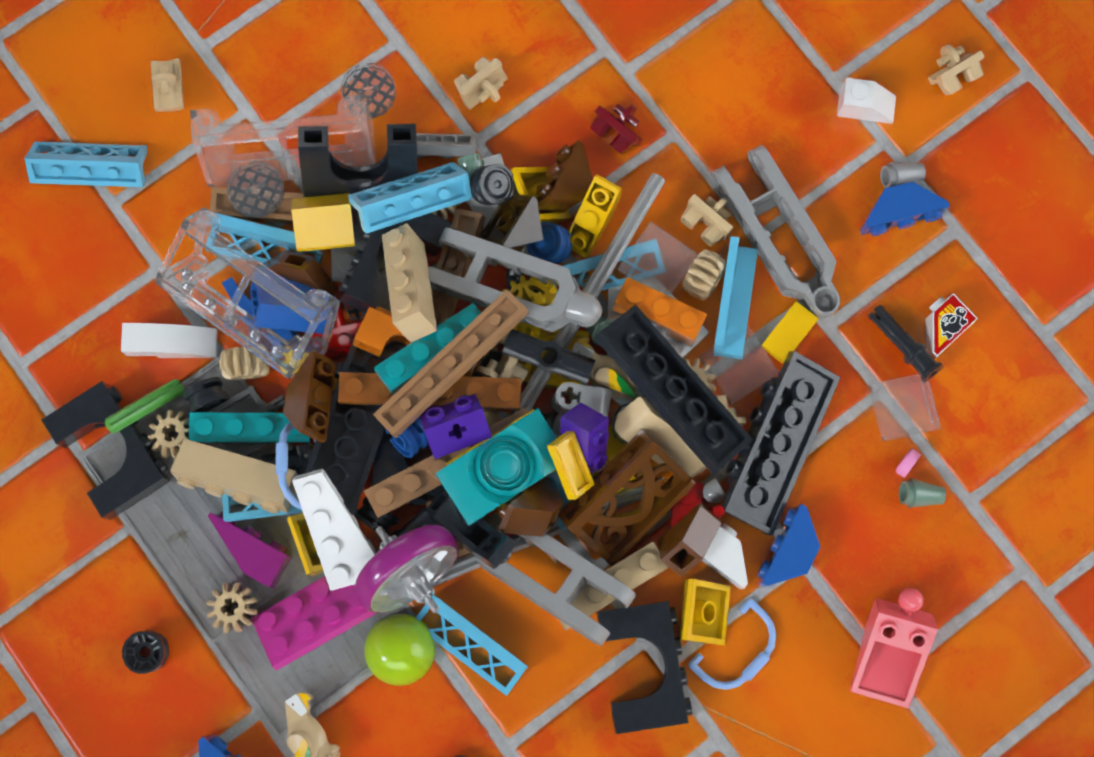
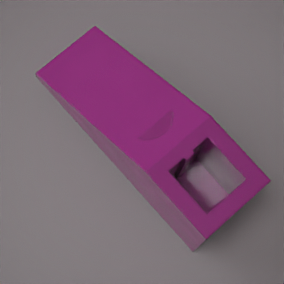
M222 511L219 516L210 512L208 515L209 519L242 572L267 587L275 588L292 559L291 556L285 554L288 548L274 540L270 544L260 540L262 534L249 526H246L243 530L234 525L236 521L225 522Z

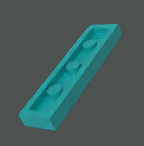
M472 303L438 325L436 332L412 342L375 366V373L390 393L394 394L480 315V310Z
M189 412V440L198 443H279L280 433L290 421L283 413ZM294 428L288 434L286 443H310V437Z

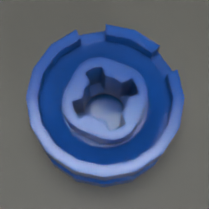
M541 222L543 240L528 243L527 249L529 254L554 264L562 263L568 258L572 250L571 234L563 226L551 222Z
M419 417L397 438L392 436L389 439L398 452L407 458H412L418 453L419 448L423 449L429 445Z

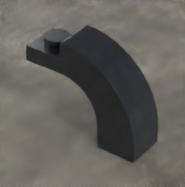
M445 489L424 510L437 524L449 530L462 546L492 569L505 563L512 555L513 548L517 545L509 536L496 530L481 518L468 526Z

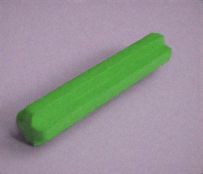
M173 379L105 419L104 424L110 433H117L182 395L184 387L179 380Z

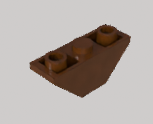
M580 140L570 146L564 145L556 153L555 157L557 160L555 164L548 169L546 181L536 191L539 210H567L584 200L593 178L583 143Z
M285 250L256 267L327 293L329 305L332 304L338 293L336 284L331 282V278L312 256ZM254 271L246 282L248 287H251Z
M314 350L309 353L287 386L283 414L300 433L323 443L326 442L337 362Z
M545 476L528 487L525 492L517 494L514 501H508L504 505L500 513L502 522L498 529L499 531L509 534L542 537L554 526L564 501L550 477Z

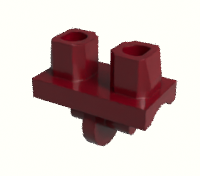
M617 104L613 109L620 115L617 119L606 108L599 105L594 111L597 116L592 122L590 129L603 138L610 128L613 127L619 133L609 145L622 155L632 145L638 146L642 139L625 125L628 122L635 128L640 123L633 116L637 108L631 104L625 109L620 104Z

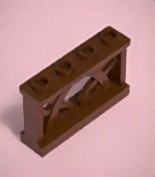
M641 429L593 478L595 485L576 500H571L560 511L558 516L570 531L582 539L612 567L619 560L623 559L627 552L640 539L644 538L648 531L661 518L665 517L682 497L688 494L695 485V481ZM656 453L665 463L652 468L649 459ZM664 471L673 473L668 480L662 476L654 478V476ZM643 484L639 508L626 513L613 514L616 508L615 494L622 487L636 488ZM609 501L608 507L606 509L604 505ZM587 522L596 524L592 536L582 528ZM607 526L606 535L609 540L603 544L600 542V534L603 528Z

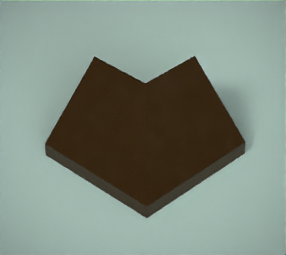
M513 195L506 203L499 204L479 238L522 252L526 244L543 240L537 199L534 196Z

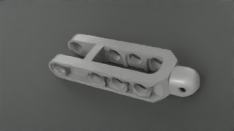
M760 145L747 153L753 170L767 190V193L752 201L748 199L740 184L734 182L725 165L712 171V180L722 198L724 197L728 200L727 206L753 248L758 249L757 255L781 294L798 300L805 299L811 311L819 317H828L835 313L840 305L839 293L831 282L836 259L768 150L763 145ZM775 206L816 269L815 276L805 283L794 279L785 264V257L783 255L780 256L770 240L771 234L769 231L765 232L757 219V216Z
M451 228L443 230L438 242L442 246L445 244L457 251L463 252L466 257L472 258L473 261L465 278L428 266L432 289L487 308L503 292L479 283L488 264L495 267L498 264L512 269L518 275L524 273L538 278L541 283L547 284L549 282L560 287L553 303L545 307L516 297L529 311V314L521 320L522 322L554 332L563 328L569 322L582 327H589L594 325L601 317L602 306L597 298L580 291L576 279L572 277L568 268Z
M500 513L490 516L486 514L481 517L496 530L499 529L502 522ZM547 534L542 537L519 536L525 539L530 547L534 548L536 546L548 554L556 564L560 562L572 570L556 594L507 562L492 569L475 556L481 568L598 646L604 644L610 632L572 606L585 585L592 586L605 596L611 595L622 602L626 608L629 607L636 597V594L629 587Z

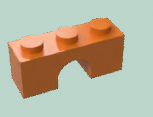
M629 277L626 278L613 307V311L624 314L636 304L651 323L659 326L666 332V336L689 347H692L707 316L706 313Z
M369 307L354 338L353 345L380 357L384 347L390 342L400 341L406 345L412 343L392 323L390 311L381 307H376V309Z

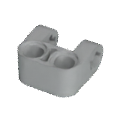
M566 382L561 384L552 396L550 407L556 415H559L563 412H568L581 402L608 417L612 391L598 386ZM562 396H567V401H568L570 404H566V403H565V398L562 397Z

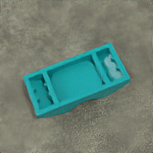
M539 409L483 444L467 452L435 475L469 526L556 470L547 445L557 439Z

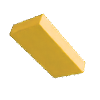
M796 301L760 347L784 364L788 352L796 349L819 318Z
M566 431L547 445L568 499L576 500L595 485L574 431Z

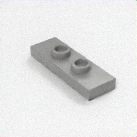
M416 133L417 158L440 156L449 159L455 156L475 154L476 135Z

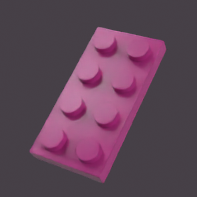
M324 576L255 615L251 620L271 666L277 671L376 613L368 611L359 602L355 593V584L330 591L327 579Z

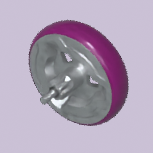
M435 524L416 528L398 538L396 535L388 536L382 526L376 528L375 531L383 542L380 543V551L366 563L357 576L355 593L359 602L364 608L373 613L389 612L414 600L417 603L426 602L433 613L438 612L440 608L432 598L435 594L433 586L447 574L457 559L458 544L453 534L445 527Z

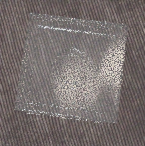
M649 222L617 270L635 281L670 296L698 254L653 222Z
M747 326L742 360L713 356L714 347L699 357L704 365H710L708 372L716 375L714 381L723 395H726L730 405L758 389L766 381L779 375V371L749 326Z
M920 374L869 385L883 442L941 429L929 381L924 383L921 380L922 376Z

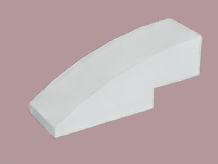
M122 323L121 352L126 356L217 358L218 329L175 324Z

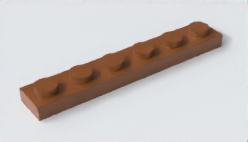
M340 372L339 404L384 405L394 395L390 393L376 373ZM462 376L430 407H441L454 402L461 396L476 394L482 409L520 410L521 378Z

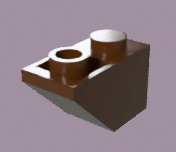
M699 503L657 540L660 560L683 577L704 558L721 525V520Z

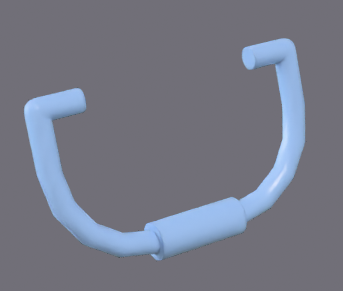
M290 422L285 425L280 433L279 443H276L275 473L278 475L279 486L284 497L293 506L302 510L299 500L291 493L286 481V474H288V443L286 441L290 431L295 428Z
M751 598L747 599L738 610L744 615L751 607L763 619L769 632L768 645L764 652L761 651L741 672L742 675L739 678L729 682L716 681L708 676L697 665L704 658L698 652L688 663V667L713 688L727 690L739 687L747 680L751 681L770 660L769 656L775 648L777 636L774 622L767 612Z

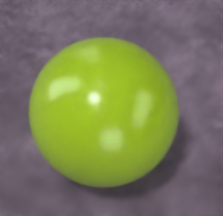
M403 613L392 614L379 620L370 629L364 644L365 661L373 675L382 682L394 686L409 685L421 679L429 671L435 658V641L426 628L428 626L423 621L416 619L415 616Z

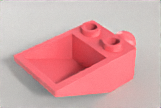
M914 588L903 590L899 595V604L875 598L865 626L850 692L909 708L938 631L934 615L919 610L923 605V596L920 591Z

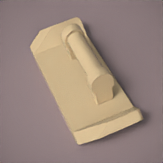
M646 397L636 398L618 413L614 428L625 441L629 442L642 429L691 478L707 469L654 406H651ZM656 453L651 457L658 464L665 463Z

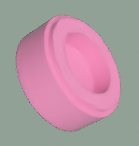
M913 448L910 449L895 470L896 473L905 478L921 454Z

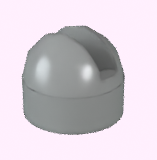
M716 477L708 481L703 488V496L708 502L719 503L726 496Z

